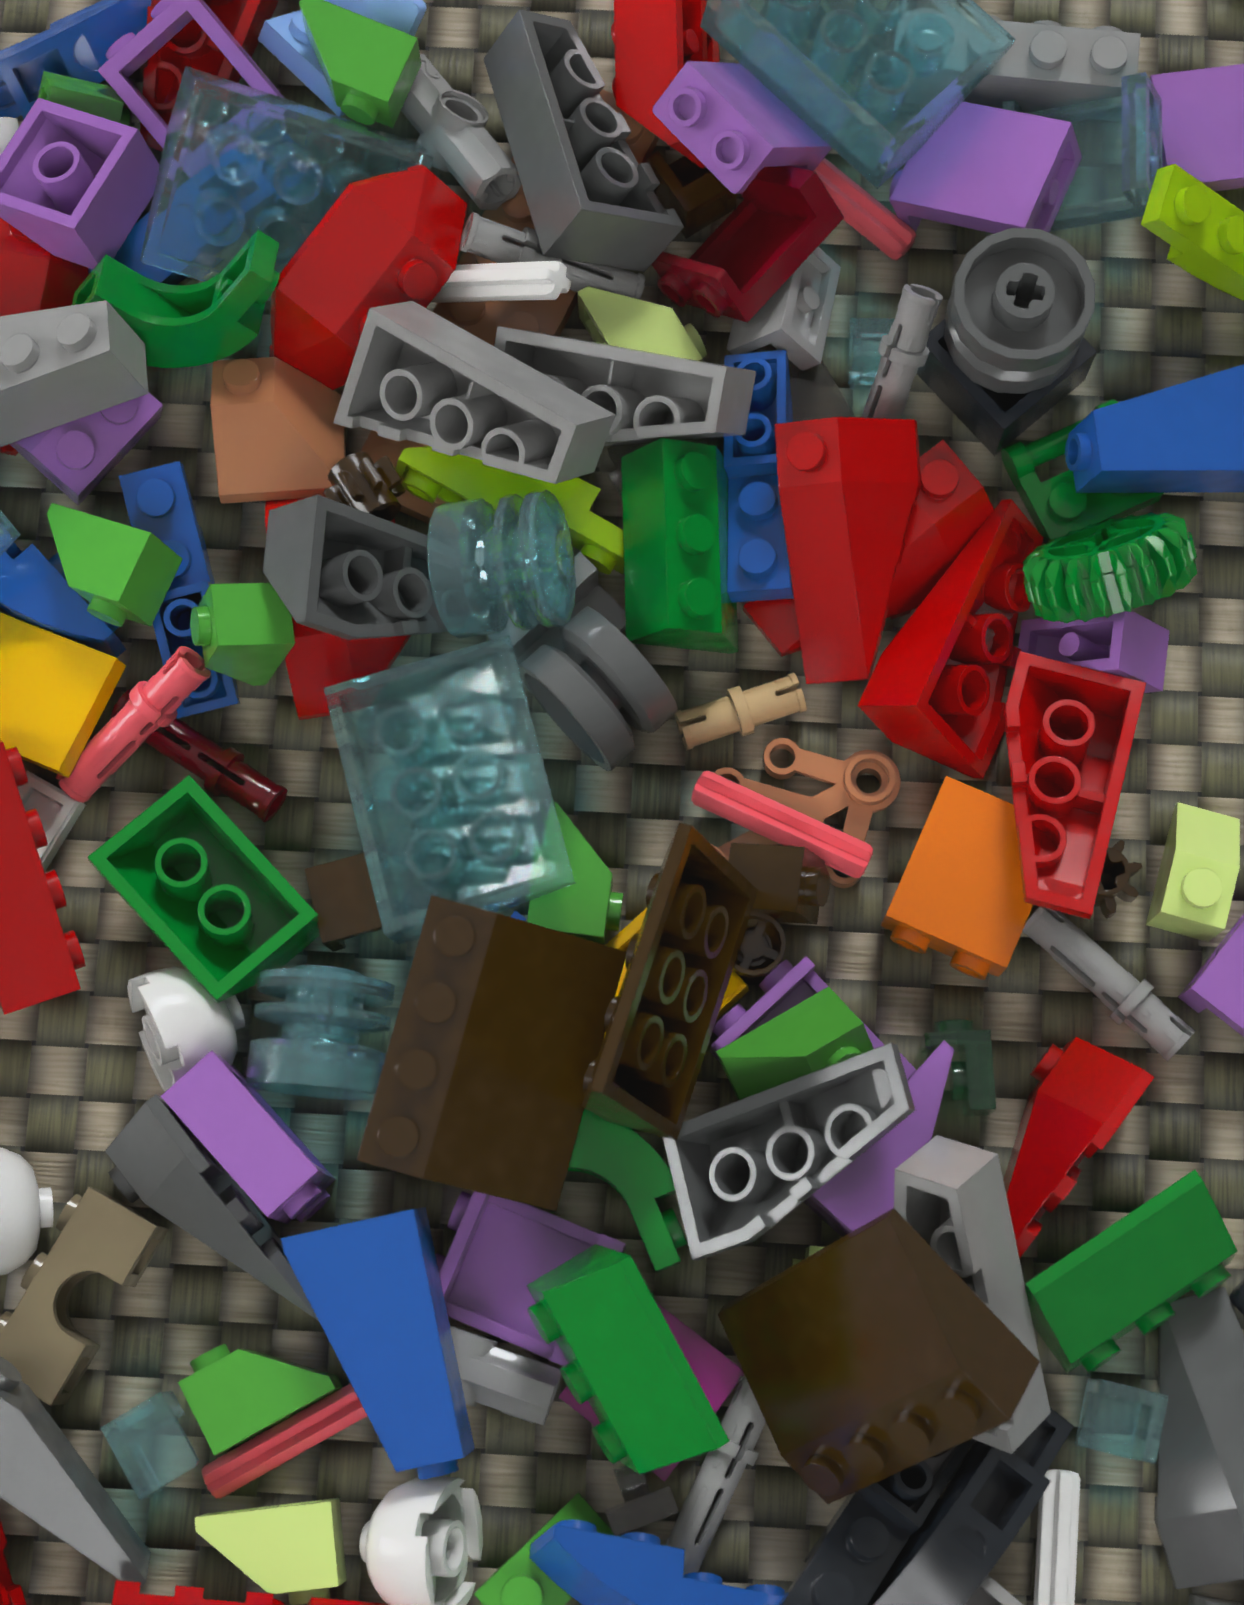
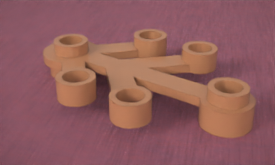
M777 738L767 744L762 760L767 774L775 779L784 780L798 773L833 785L832 787L813 797L746 779L734 768L723 767L713 772L724 778L732 779L741 786L822 823L824 820L848 808L842 832L864 842L872 814L885 810L894 802L901 784L900 773L896 764L881 752L862 750L853 753L845 761L800 749L794 741L788 738ZM785 749L792 754L794 762L787 768H778L771 762L770 755L775 750ZM865 773L872 774L878 779L880 788L873 793H865L858 788L856 779ZM749 830L720 847H714L729 861L731 843L780 844ZM825 865L829 872L830 883L835 887L849 888L860 880V878L840 877L836 875L833 868Z

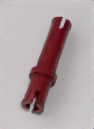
M131 689L127 690L119 698L112 710L110 719L130 700L129 693ZM176 718L168 727L161 728L191 747L189 750L184 749L157 730L144 741L165 757L173 760L203 780L205 790L214 796L226 795L242 807L256 814L263 822L271 820L285 801L288 790L246 764L243 753L233 747H229L226 750L182 720ZM212 760L229 773L244 781V785H239L207 764V761Z

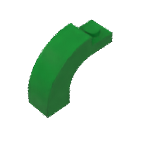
M257 230L219 274L207 281L192 285H170L151 280L105 254L75 291L72 305L107 300L145 343L147 366L184 368L212 363L238 352L259 335L265 302L275 290L280 273L274 270L279 242Z
M584 1109L567 1172L594 1176L609 1184L619 1193L632 1214L656 1273L680 1264L681 1260L676 1249L687 1245V1241L673 1208L660 1212L656 1201L676 1193L670 1169L655 1149L638 1133L629 1127L605 1121L593 1112Z

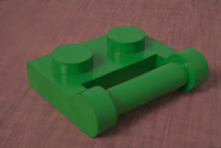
M1111 399L1096 406L1094 410L1118 402L1115 399ZM1082 420L1029 444L1024 445L1018 441L1001 449L1004 467L1038 532L1042 535L1045 544L1052 538L1064 536L1069 531L1085 528L1089 524L1106 522L1111 518L1115 520L1128 516L1158 502L1163 493H1076L1074 475L1071 470L1040 482L1035 472V467L1064 455L1068 433Z

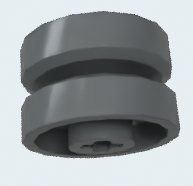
M1010 228L986 236L966 253L954 278L951 296L945 311L944 340L954 364L972 382L997 393L1025 394L1051 385L1070 368L1095 310V282L1086 260L1065 239L1042 229Z
M587 606L559 629L561 642L567 655L555 647L544 644L519 664L517 669L531 694L558 727L592 761L606 771H611L635 750L633 734L628 724L639 731L654 733L678 710L676 701L668 687L639 650L616 626L599 612Z

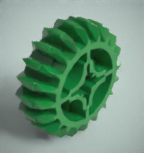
M1150 512L1141 516L1131 514L1125 518L1115 520L1111 518L1106 522L1089 524L1085 528L1069 531L1064 536L1052 538L1045 545L1037 546L1023 560V584L1029 602H1032L1035 615L1051 622L1069 623L1075 620L1087 622L1093 618L1104 616L1109 618L1113 614L1131 612L1133 609L1143 605H1153L1155 600L1171 597L1176 590L1185 588L1198 573L1195 562L1197 554L1192 533L1188 532L1184 518L1169 513L1155 514Z

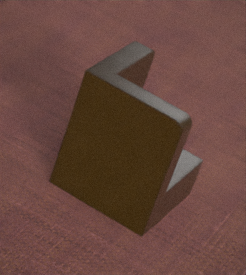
M659 152L647 158V163L650 164L660 182L654 193L665 210L675 209L684 226L681 232L686 239L736 209L737 194L731 193L706 167H699L685 156L668 165Z
M367 852L304 869L314 911L318 914L319 921L317 924L321 941L331 951L345 949L344 940L382 930L385 927L386 921L378 889L383 888L378 863Z

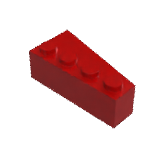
M0 739V1008L4 1015L80 990L81 987L75 970L86 967L75 931L71 930L63 933L56 910L66 907L67 903L55 869L44 873L37 851L38 848L48 845L41 819L36 808L25 811L18 787L28 784V778L20 753L16 746L5 749L4 742Z

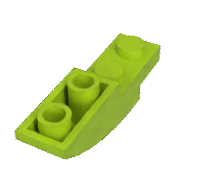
M1176 164L1157 169L1141 225L1171 245L1167 260L1213 287L1244 301V212Z
M431 446L404 448L398 458L395 469L404 478L401 484L407 491L424 501L434 503L436 498H439L457 508L459 511L456 516L469 527L485 534H489L492 529L504 534L514 514H517L525 519L523 526L538 538L550 543H556L558 539H561L580 550L599 572L611 574L615 570L622 575L624 574L623 529L589 511L601 490L600 488L578 477L553 484L484 465L482 460L460 454L450 456L432 451Z

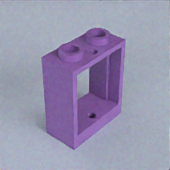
M161 0L151 11L150 15L153 20L137 35L130 32L115 41L106 52L108 61L98 69L99 73L188 179H191L209 164L237 146L242 151H245L275 131L296 112L204 0ZM192 19H195L257 95L191 153L128 77Z
M211 1050L160 1096L268 1218L285 1224L297 1218L300 1223H303L317 1213L331 1198L325 1189L336 1179L233 1064L232 1066L229 1065L214 1051Z

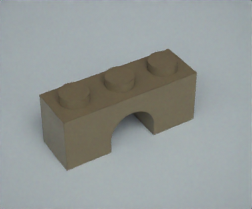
M92 1187L87 1188L83 1197L76 1194L66 1204L56 1223V1229L62 1232L48 1255L41 1252L25 1272L21 1281V1287L26 1292L13 1314L6 1311L0 1316V1356L17 1368L22 1376L21 1381L30 1387L39 1400L49 1406L67 1404L100 1348L99 1344L78 1332L71 1322L69 1301L75 1287L85 1278L99 1273L122 1286L136 1287L169 1231L168 1228L108 1193Z

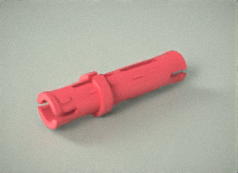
M180 646L166 661V664L148 681H139L129 693L130 700L86 744L70 777L56 775V779L60 780L58 784L61 789L72 799L82 803L87 802L159 727H168L178 715L177 708L211 675V671L204 666V659L191 648Z

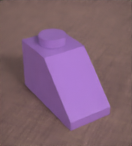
M1134 611L1113 614L1109 618L1105 616L1093 618L1087 622L1082 620H1075L1069 623L1051 622L1043 618L1022 620L1018 648L1022 649V652L1145 682L1144 693L1163 691L1170 631Z

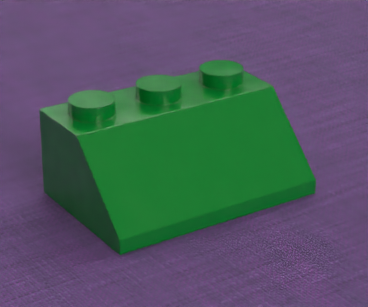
M662 437L621 457L626 638L633 644L728 654L739 652L737 602L732 603L727 593L728 476L724 469V457L719 449L713 445Z
M190 775L87 857L96 870L217 1003L270 978L320 936L317 924L319 921L318 914Z
M1193 1170L1025 1283L1033 1326L1067 1374L1081 1364L1087 1373H1091L1121 1351L1115 1341L1137 1327L1143 1336L1149 1334L1176 1314V1311L1171 1306L1172 1302L1191 1289L1199 1299L1231 1277L1225 1266L1231 1263L1238 1250L1204 1181L1196 1170Z
M594 1244L526 1285L535 1301V1304L528 1308L530 1318L547 1344L556 1340L568 1362L560 1368L561 1375L579 1404H583L587 1400L589 1401L600 1422L592 1428V1432L601 1450L612 1464L621 1461L622 1464L636 1473L643 1474L719 1449L730 1442L631 1255Z

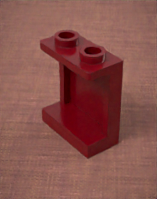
M774 166L761 169L745 191L740 193L744 200L689 259L662 252L651 264L661 277L657 284L663 294L680 307H684L687 304L703 309L716 318L723 315L748 323L844 219L843 214L815 171L793 166Z

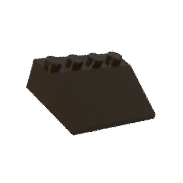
M679 823L665 854L660 872L652 877L646 893L647 911L639 934H636L628 945L625 957L627 971L618 996L611 1000L606 1010L604 1019L606 1033L597 1059H594L586 1070L583 1081L585 1096L581 1105L605 1121L675 1141L678 1139L758 892L692 825Z
M431 895L357 1161L418 1178L556 1211L584 1112V1107L581 1106L585 1096L583 1092L584 1076L590 1063L598 1057L605 1035L604 1019L606 1010L616 995L626 951L496 912Z
M894 1208L727 1303L717 1314L781 1456L802 1477L805 1484L827 1504L833 1503L1010 1421L1040 1363L1027 1347Z

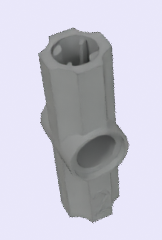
M420 54L421 67L401 109L402 113L420 134L416 141V150L419 156L433 167L445 172H451L480 210H497L501 204L514 198L521 186L517 168L484 128L489 119L486 108L472 96L458 90H453L424 54Z
M450 1325L466 1405L476 1407L477 1403H480L532 1424L545 1425L561 1378L560 1369L496 1347L497 1341Z

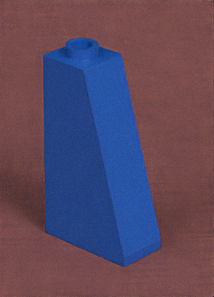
M1244 364L1093 410L1068 433L1066 441L1065 460L1069 470L1073 471L1076 493L1244 492Z
M426 1207L281 1238L283 1252L396 1472L417 1468L418 1478L421 1480L458 1471L457 1459L466 1457L475 1447Z

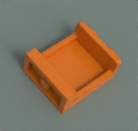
M945 776L881 926L892 931L890 939L894 943L908 950L925 954L929 947L952 957L950 966L963 974L985 980L988 973L999 977L1008 967L1033 907V904L1024 902L1014 804Z

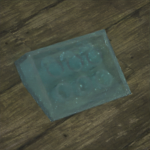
M708 0L700 25L705 32L877 189L920 150L1008 52L1016 40L973 0Z
M185 66L167 128L140 261L143 264L197 280L207 281L219 274L255 232L260 230L279 242L274 270L281 273L349 183L385 173L407 170V167L419 164L431 170L434 157L418 142Z
M509 635L324 687L383 932L387 937L398 945L418 940L431 895L500 913L575 884L520 670Z

